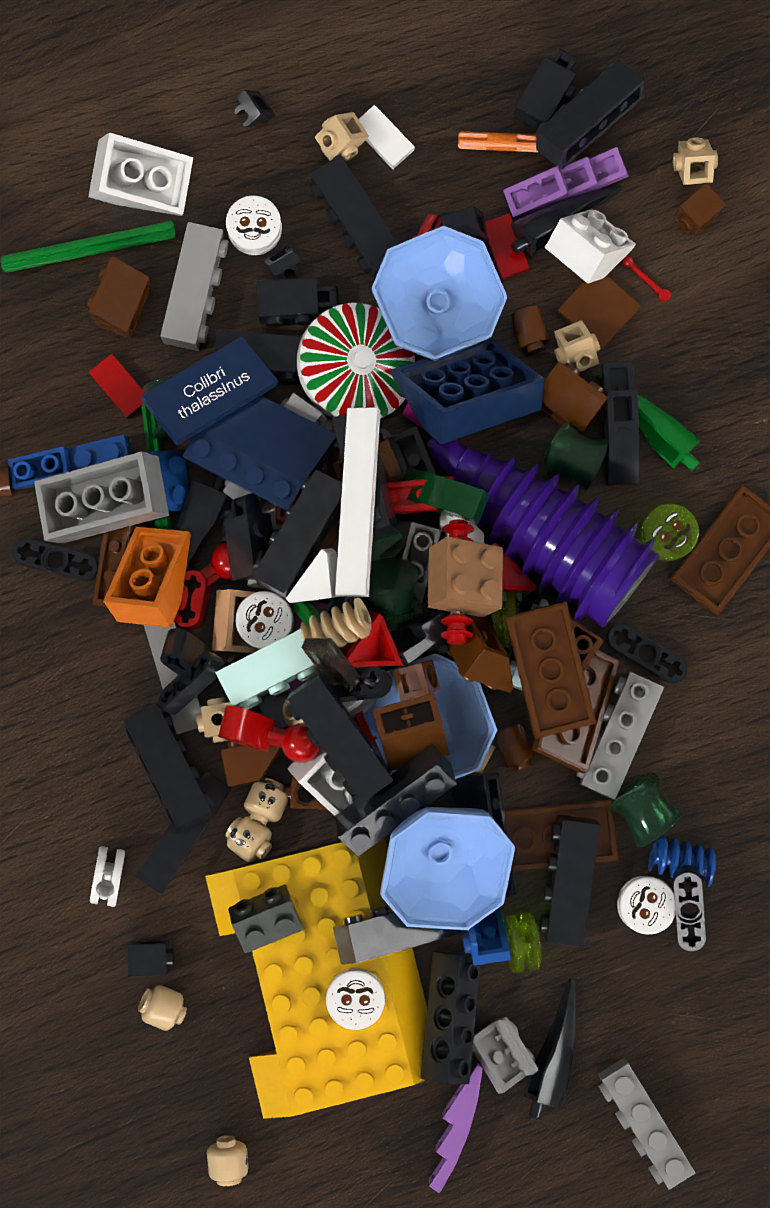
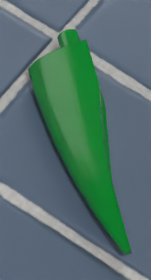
M598 374L596 379L602 385V375ZM637 394L639 430L652 449L672 468H675L682 462L693 471L700 462L690 452L701 440L667 412Z

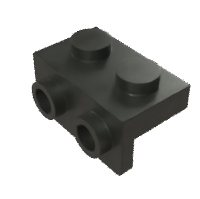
M286 885L270 888L263 894L250 899L240 900L228 908L232 927L245 954L304 930Z

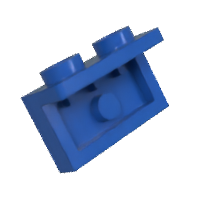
M152 451L149 454L159 457L168 512L180 513L189 490L186 458L183 457L185 451Z
M501 907L467 930V934L462 935L465 954L471 953L473 966L511 960Z

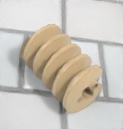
M360 598L354 599V609L349 602L343 603L344 613L338 607H332V618L327 611H322L320 614L321 622L315 615L309 618L310 626L305 622H301L300 628L304 643L312 654L321 656L325 651H333L337 646L344 647L348 642H356L359 637L362 639L369 636L371 617Z

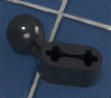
M173 628L167 632L160 661L179 675L204 651L215 653L209 646L190 632ZM234 654L228 657L226 661L223 660L221 669L248 655Z

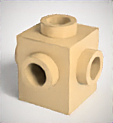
M350 112L328 118L322 124L323 129L315 136V139L329 161L340 155L344 161H347L357 155L359 152L357 148L369 135L355 113Z
M694 137L688 139V141H679L678 153L673 154L674 171L679 172L683 185L713 183L714 168H717L718 156L717 151L712 149L709 140Z
M582 320L554 331L559 347L554 351L557 360L562 364L569 363L578 369L579 372L599 364L596 353L600 350L599 342L595 334L589 332Z
M225 697L207 700L208 706H202V714L196 715L199 733L204 732L206 738H213V743L229 741L218 737L221 725H215L212 719L215 714H222L223 716L226 705H231V703H226Z

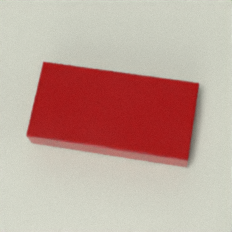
M510 213L485 222L489 239L487 244L501 281L527 272L530 269L524 251L515 254L511 248V244L517 241V238L511 228V223L513 222Z
M110 354L89 371V374L127 419L142 408L141 395L145 392L113 354Z

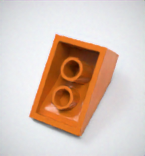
M135 527L103 601L117 622L171 628L182 600L191 539L189 531Z

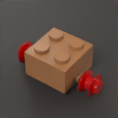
M455 519L449 521V524L443 527V531L449 534V537L429 547L428 608L451 612L450 615L441 620L443 625L448 626L447 631L441 633V637L447 639L449 644L462 645L466 643V640L473 637V634L467 631V626L473 624V620L464 614L485 617L502 608L503 547L474 542L471 538H468V534L474 531V527L465 520Z

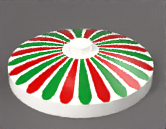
M345 303L323 312L305 330L297 352L298 376L305 393L319 410L331 418L347 413V408H378L381 410L380 419L389 415L405 400L404 395L391 375V369L415 362L414 352L395 345L380 309L363 303Z

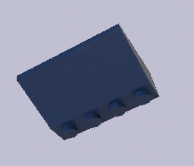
M492 338L437 361L426 358L391 369L392 377L423 429L440 444L451 442L457 438L477 433L518 417L526 416L542 408L544 378Z
M259 396L194 435L183 457L193 464L287 511L288 507L293 502L296 503L300 497L301 487L308 476L312 477L315 470L321 471L337 441L336 433L263 396Z

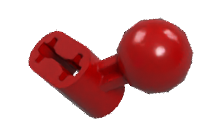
M227 542L219 545L213 551L211 564L199 572L191 570L185 573L182 600L174 619L179 626L188 630L200 628L206 618L211 585L220 578L232 580ZM198 581L201 583L200 588H195L193 592L189 588V584ZM191 609L195 613V617L189 618V620L183 618L184 612L189 613Z
M226 705L218 734L220 738L262 751H268L269 745L280 747L287 758L296 763L312 761L321 749L320 744L315 746L307 736L305 731L309 728L306 724L298 723L286 730L274 727L276 720L244 708Z

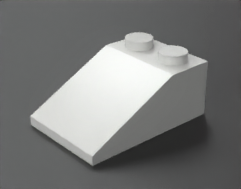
M109 132L98 141L88 197L115 205L182 216L193 157Z
M321 746L318 755L312 761L306 763L293 762L288 767V770L306 790L335 816L356 801L358 796L351 797L342 783L345 778L339 770L334 772L324 759L327 753Z

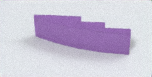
M615 147L593 158L585 157L567 165L563 170L558 166L506 188L503 192L513 218H517L558 201L598 190L627 178L629 175L620 151Z
M477 1061L471 1067L469 1084H460L442 1112L443 1119L450 1124L435 1148L436 1153L443 1158L428 1179L429 1187L438 1193L441 1192L452 1173L471 1128L478 1102L483 1069Z

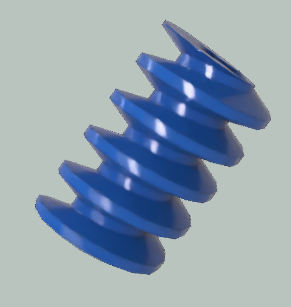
M660 835L652 847L648 871L650 872L656 864L658 865L659 875H662L666 868H670V877L673 878L677 868L691 865L700 871L701 878L705 877L706 887L709 888L716 871L715 850L709 847L703 851V847L699 844L691 848V844L688 841L683 842L680 846L679 840L676 838H672L668 843L667 837Z

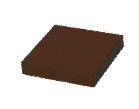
M606 275L603 279L591 283L584 281L561 305L557 313L570 325L582 320L589 332L595 334L600 345L599 351H602L636 314L641 305Z

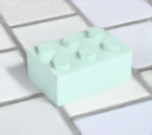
M301 629L215 673L231 705L248 710L262 703V696L268 693L276 696L290 689L289 682L297 678L303 682L318 674L316 669L321 666L318 657L308 650L304 643Z

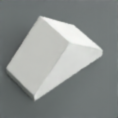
M332 548L321 549L288 594L286 600L293 603L340 597L335 595L337 552Z

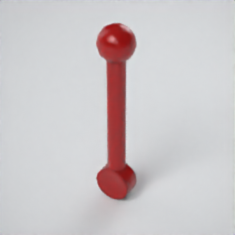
M625 256L622 259L623 266L630 267L656 291L661 302H667L671 297L670 291L667 289L662 290L633 263L634 261L631 256Z

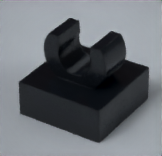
M244 90L237 97L241 104L235 108L234 113L242 115L246 111L248 114V119L242 124L244 127H253L257 122L267 123L275 116L259 91Z
M289 246L263 260L267 270L273 276H276L278 280L285 279L284 272L287 269H292L297 277L300 276V269L295 265L300 260L295 251Z

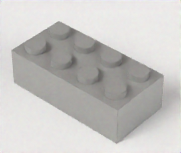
M138 452L34 481L44 541L63 544L169 516L159 457L149 453Z

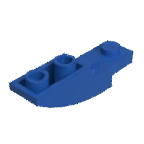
M119 435L67 448L62 446L8 459L12 487L15 490L35 487L34 481L131 455L129 438L127 435Z

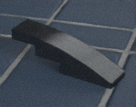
M428 596L423 599L428 611L405 625L410 637L396 646L403 664H409L441 637L442 632L448 629V626L443 625L441 620L450 615L451 612L428 608Z
M208 772L205 773L198 786L201 792H208L214 807L211 808L210 819L176 835L172 824H170L136 875L138 879L161 894L165 891L175 873L182 866L232 790L231 787H228L227 784Z

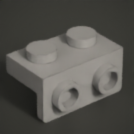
M507 1017L492 1020L474 1033L472 1051L498 1094L504 1093L525 1076L535 1074L538 1071L534 1055L524 1046L518 1036L517 1027Z

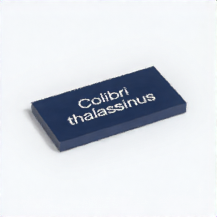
M241 336L142 394L141 401L178 446L277 386L278 380Z

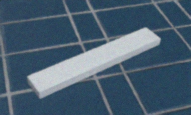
M347 408L335 595L369 597L381 412L378 408Z

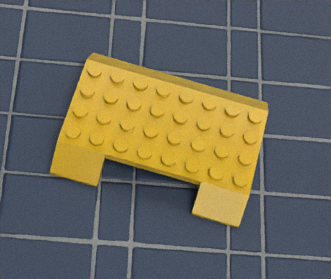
M385 837L360 856H357L348 846L340 842L205 876L220 936L235 933L230 920L229 907L235 905L240 900L253 898L263 894L270 888L282 885L287 886L304 929L252 951L276 1050L249 1056L263 1119L296 1116L413 1086L425 1081L421 1079L427 1004L413 948L359 963L341 964L333 931L334 926L344 924L343 918L362 914L364 919L371 917V910L388 907L389 911H393L380 895L388 852ZM350 968H362L372 972L382 983L385 992V1005L381 1016L374 1024L360 1030L347 1029L337 1024L329 1014L326 1004L327 991L331 981L340 972Z

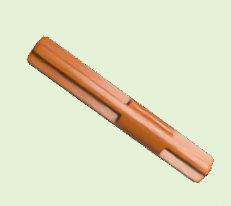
M460 131L458 135V147L460 149L538 152L536 150V134Z

